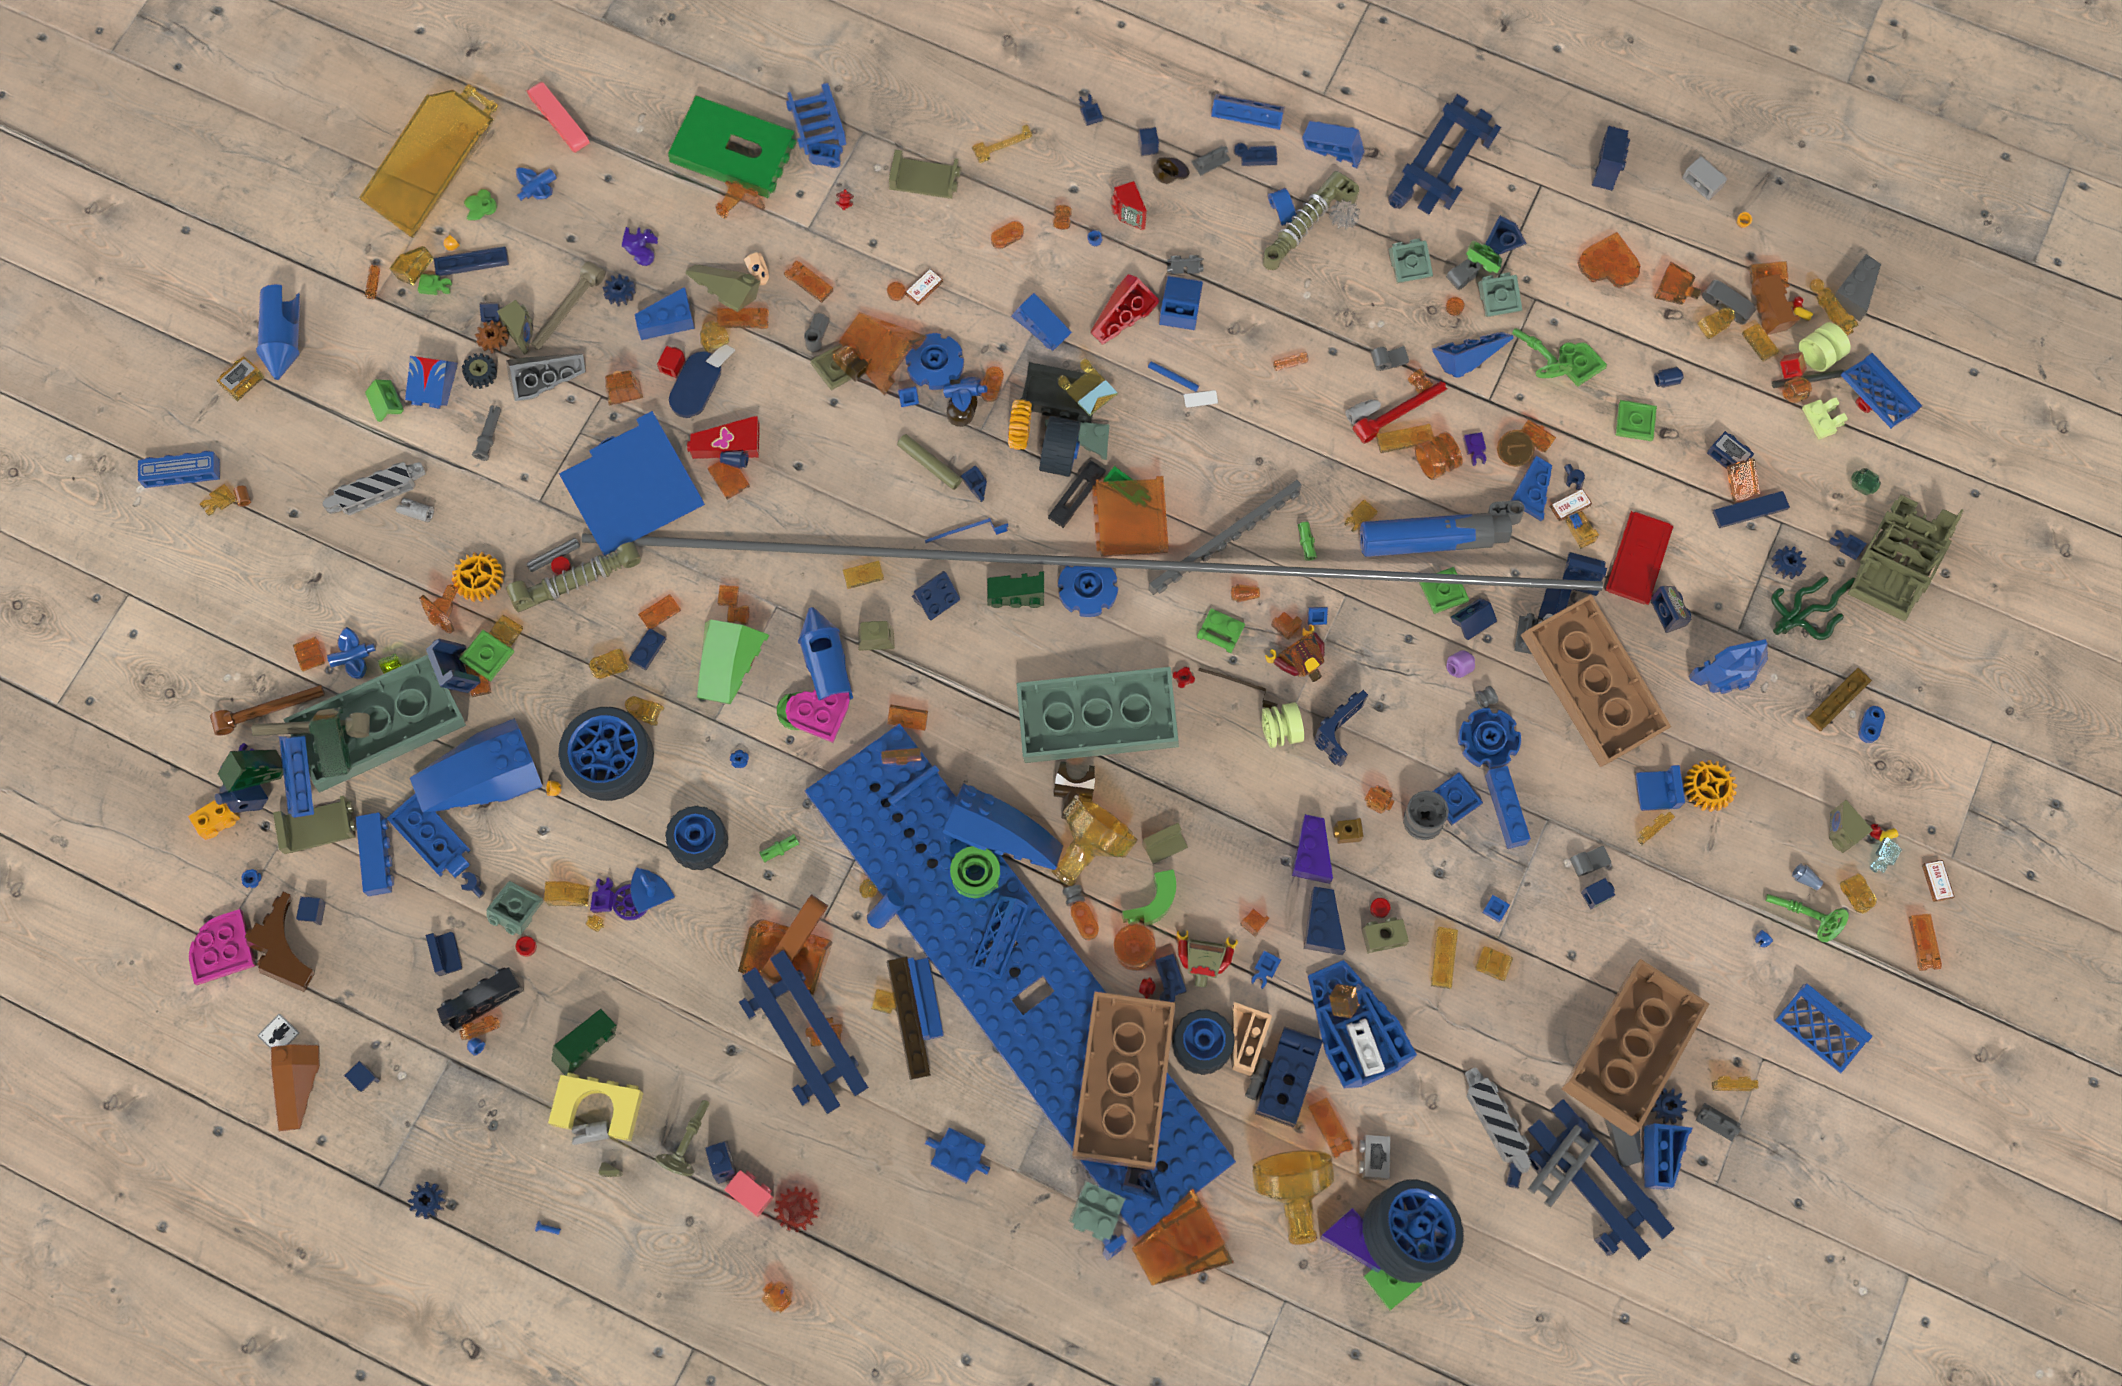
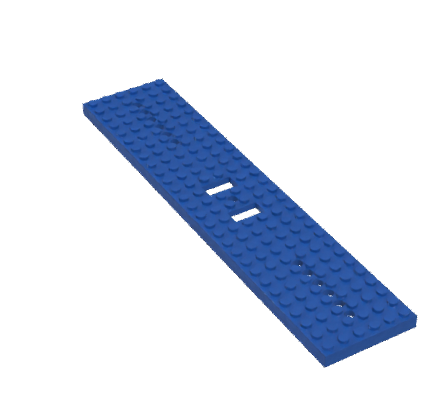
M899 723L805 790V793L881 896L884 897L889 890L893 889L905 904L896 913L898 919L1073 1151L1094 992H1106L1003 857L995 854V850L986 848L999 861L1000 879L998 889L995 888L990 894L981 898H969L958 893L951 880L950 866L955 854L971 845L942 833L956 802V796L938 773L893 806L883 807L881 805L883 799L892 797L932 767ZM878 783L881 788L878 792H872L870 786ZM896 813L904 816L901 822L893 821L892 818ZM911 828L915 831L913 837L908 838L904 835V831ZM920 843L925 844L927 847L923 853L915 850L916 846ZM936 859L938 865L935 868H930L927 866L928 860ZM979 865L970 866L966 871V876L974 881L980 880L985 874V870ZM999 896L1017 898L1029 907L1016 938L1018 945L1012 949L1002 977L998 980L985 973L975 972L971 968ZM1004 903L1002 912L1007 909L1009 903ZM1001 921L996 924L995 930L1000 927ZM981 962L980 967L984 968L985 964ZM1011 968H1019L1021 971L1020 975L1012 977L1009 974ZM1043 977L1054 992L1022 1015L1012 1000ZM1168 1072L1156 1164L1159 1161H1165L1168 1169L1165 1172H1160L1155 1165V1169L1150 1170L1161 1201L1122 1191L1128 1166L1079 1160L1100 1188L1125 1198L1119 1214L1137 1239L1236 1163Z

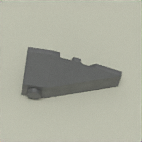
M582 353L506 360L508 377L515 401L533 399L548 389L551 390L555 388L554 386L564 381L567 382L586 372Z
M1604 1118L1622 1168L1640 1163V1130L1633 1136H1630Z

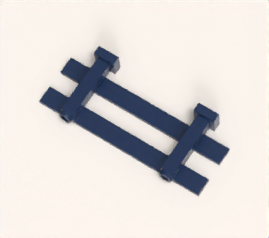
M1458 94L1451 103L1447 102L1442 109L1444 115L1411 165L1409 163L1406 164L1402 171L1404 176L1393 191L1394 194L1405 200L1415 184L1427 190L1417 208L1430 215L1439 199L1445 201L1446 203L1443 207L1450 210L1463 188L1456 185L1455 189L1448 186L1478 138L1484 140L1485 142L1482 146L1489 149L1502 128L1498 124H1495L1494 128L1489 126L1488 123L1492 115L1483 109H1480L1476 117L1465 111L1464 108L1469 101ZM1457 123L1467 131L1435 178L1424 170L1453 125Z
M783 950L770 958L782 980L768 988L755 967L742 976L753 993L754 998L749 1001L744 998L739 1001V1004L749 1020L757 1017L755 1012L762 1008L807 1081V1084L803 1087H800L798 1084L791 1088L801 1105L805 1106L810 1103L808 1098L815 1094L826 1114H829L841 1106L829 1087L831 1083L843 1077L854 1096H857L869 1087L856 1068L859 1066L857 1060L853 1055L849 1057L803 981L806 978L802 971H796ZM788 991L791 992L836 1065L823 1074L817 1068L776 1001L777 998Z
M1562 1099L1551 1108V1111L1566 1127L1562 1133L1555 1137L1540 1119L1527 1129L1543 1148L1539 1152L1535 1150L1528 1155L1531 1162L1530 1165L1539 1174L1575 1125L1582 1128L1579 1135L1588 1143L1592 1138L1597 1140L1599 1144L1590 1156L1636 1210L1624 1218L1582 1168L1578 1170L1571 1182L1612 1229L1608 1234L1605 1232L1594 1239L1607 1256L1613 1255L1619 1250L1617 1244L1622 1241L1639 1261L1651 1251V1248L1634 1230L1646 1220L1662 1240L1675 1228L1659 1211L1657 1203L1647 1197L1588 1128V1123L1582 1117H1579L1567 1102ZM1563 1158L1557 1163L1564 1174L1572 1166Z

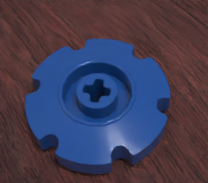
M930 333L921 336L920 342H913L906 353V365H910L907 367L909 377L920 387L927 384L930 390L944 389L945 385H950V380L957 381L963 372L964 358L960 357L962 356V349L953 338L948 336L943 339L940 333Z
M1066 566L1058 580V588L1062 589L1059 592L1060 601L1068 611L1078 610L1081 617L1099 616L1102 614V608L1110 609L1116 601L1118 587L1114 586V584L1117 583V576L1112 568Z
M1482 708L1472 712L1468 716L1469 722L1464 721L1458 733V744L1465 747L1462 753L1463 756L1477 767L1486 764L1490 770L1509 764L1511 761L1510 755L1516 756L1521 746V733L1514 730L1517 724L1515 720L1501 710H1498L1497 713H1492L1491 708Z

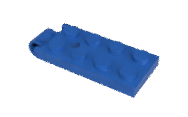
M416 794L411 796L386 818L440 877L444 875L442 872L447 869L456 878L470 866L462 854L465 851L469 853L471 850L436 812L423 813ZM439 844L444 845V848L441 851L437 850V846Z

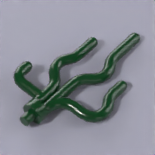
M1823 576L1812 586L1799 589L1795 593L1794 607L1790 611L1779 601V597L1784 594V589L1778 588L1772 594L1771 602L1783 617L1775 623L1774 634H1787L1794 627L1800 626L1814 639H1828L1833 634L1834 627L1843 620L1844 615L1842 613H1838L1827 623L1823 633L1817 632L1804 619L1814 611L1829 612L1837 606L1839 598L1851 588L1856 578H1850L1831 595L1828 604H1812L1801 612L1803 595L1818 591L1829 581L1828 577Z

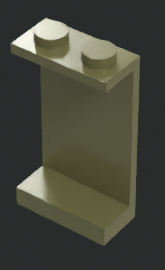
M895 150L889 176L890 190L953 199L954 192L957 193L958 189L956 179L961 175V166H958V159L956 158L954 159L953 166L905 159L903 158L902 150Z
M343 795L340 796L341 802L313 808L314 815L292 817V814L285 815L282 811L273 812L279 850L284 854H289L355 838L354 831L357 830L355 820L352 819L351 812H354L352 802Z

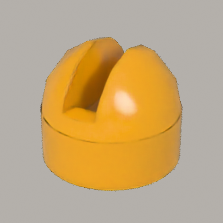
M1747 212L1741 213L1737 217V225L1741 228L1748 227L1752 222V216Z
M448 235L443 242L444 247L449 251H453L460 246L451 235Z
M548 780L546 785L547 796L559 795L562 791L561 784L558 781Z

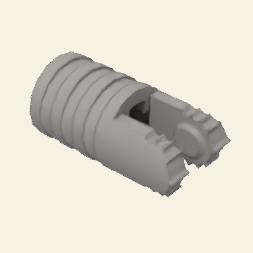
M1373 399L1360 402L1345 411L1346 417L1354 425L1360 420L1369 417L1376 410L1378 411L1381 408V403Z
M407 498L402 499L401 503L403 506L398 505L395 509L397 513L427 523L431 521L434 514L432 506Z
M608 1120L572 1127V1133L579 1134V1136L573 1137L572 1144L578 1145L609 1139L610 1126Z

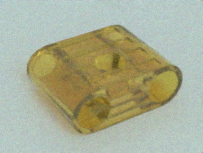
M502 615L489 634L511 647L521 634L523 626Z
M1484 946L1475 969L1488 976L1505 981L1513 958Z

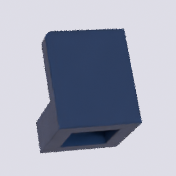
M300 897L296 919L322 925L326 902L321 898Z
M360 1061L344 1075L359 1092H363L373 1081L376 1083L381 1081Z

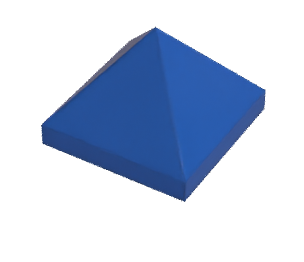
M916 386L898 390L901 407L919 404Z
M1308 607V625H1327L1328 607Z

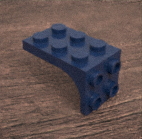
M1364 690L1360 693H1353L1345 706L1341 704L1334 711L1335 714L1331 718L1328 716L1320 723L1321 726L1314 739L1315 745L1319 750H1324L1329 755L1328 758L1334 765L1341 767L1348 756L1347 752L1338 744L1335 738V731L1363 708L1368 697Z

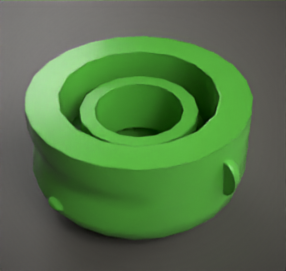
M973 846L966 847L956 853L950 866L952 883L959 894L969 898L984 897L995 888L998 889L1000 879L999 861L988 849L981 850ZM979 865L985 870L983 878L977 881L969 879L966 876V871L970 866Z

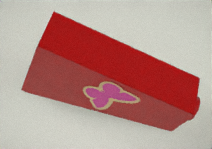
M758 416L690 434V441H687V451L691 453L692 459L720 458L721 452L744 451V453H748L749 458H759L760 423Z

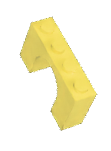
M567 1073V1076L560 1075L548 1124L572 1130L580 1102L591 1094L601 1093L610 1097L614 1107L608 1135L611 1138L632 1141L643 1093L635 1085L627 1084L626 1087L618 1086V1082L607 1080L606 1083H600L599 1079L594 1077H587V1080L580 1079L579 1075Z

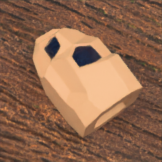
M756 252L748 255L744 261L749 274L760 280V286L765 285L769 279V272L762 254Z

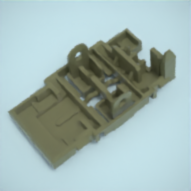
M1900 494L1898 500L1894 501L1890 509L1892 511L1886 512L1860 561L1861 565L1856 573L1857 577L1848 595L1900 620L1906 621L1915 603H1918L1922 593L1926 592L1952 542L1949 540V537L1951 538L1954 534L1956 525L1964 513L1963 509L1960 510L1958 515L1942 509L1937 518L1930 522L1925 519L1927 515H1924L1922 518L1916 515L1918 511L1915 508L1918 502ZM1910 538L1908 545L1903 544L1902 539ZM1913 541L1918 542L1917 546H1919V548L1914 549L1911 547L1913 545ZM1897 552L1902 553V556L1899 562L1897 563L1893 561V559L1895 558ZM1905 557H1909L1907 563L1905 564V566H1903L1902 563L1904 562Z

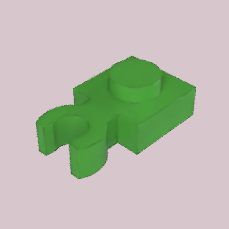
M421 274L418 292L420 294L437 295L439 290L444 294H450V289L445 288V286L452 285V281L448 278L440 280L438 275Z

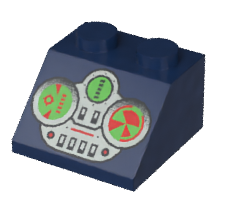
M1675 586L1659 587L1650 602L1665 632L1669 633L1686 627L1692 619L1689 609L1683 603L1682 594L1677 591Z

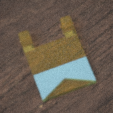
M1083 358L1080 361V368L1086 374L1072 385L1062 375L1058 378V385L1091 416L1114 398L1118 392L1093 368L1087 358Z

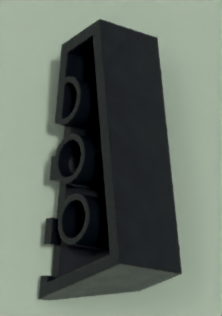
M503 967L497 970L495 975L489 979L484 978L477 982V986L472 989L467 988L461 991L459 996L453 1000L448 999L441 1003V1007L437 1008L441 1024L453 1033L522 993L524 990L513 970L509 967Z

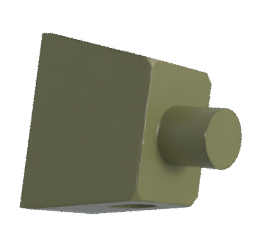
M888 621L860 623L858 629L859 651L895 649L894 629Z

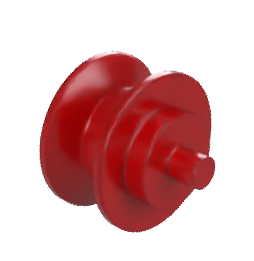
M847 189L836 194L839 200L835 204L842 208L843 211L853 206L850 199H853L854 195L848 192Z

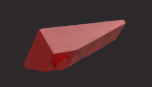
M1128 274L1115 289L1090 333L1104 345L1128 326H1133L1140 318L1148 316L1160 300L1139 278Z

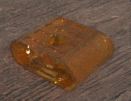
M316 636L293 644L302 672L325 664Z

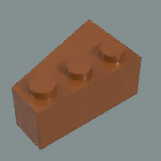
M1779 274L1758 278L1752 284V294L1756 297L1757 311L1761 315V324L1766 335L1787 331L1800 320L1799 316L1794 315L1791 309L1794 306L1792 301L1788 302L1785 296L1787 290Z

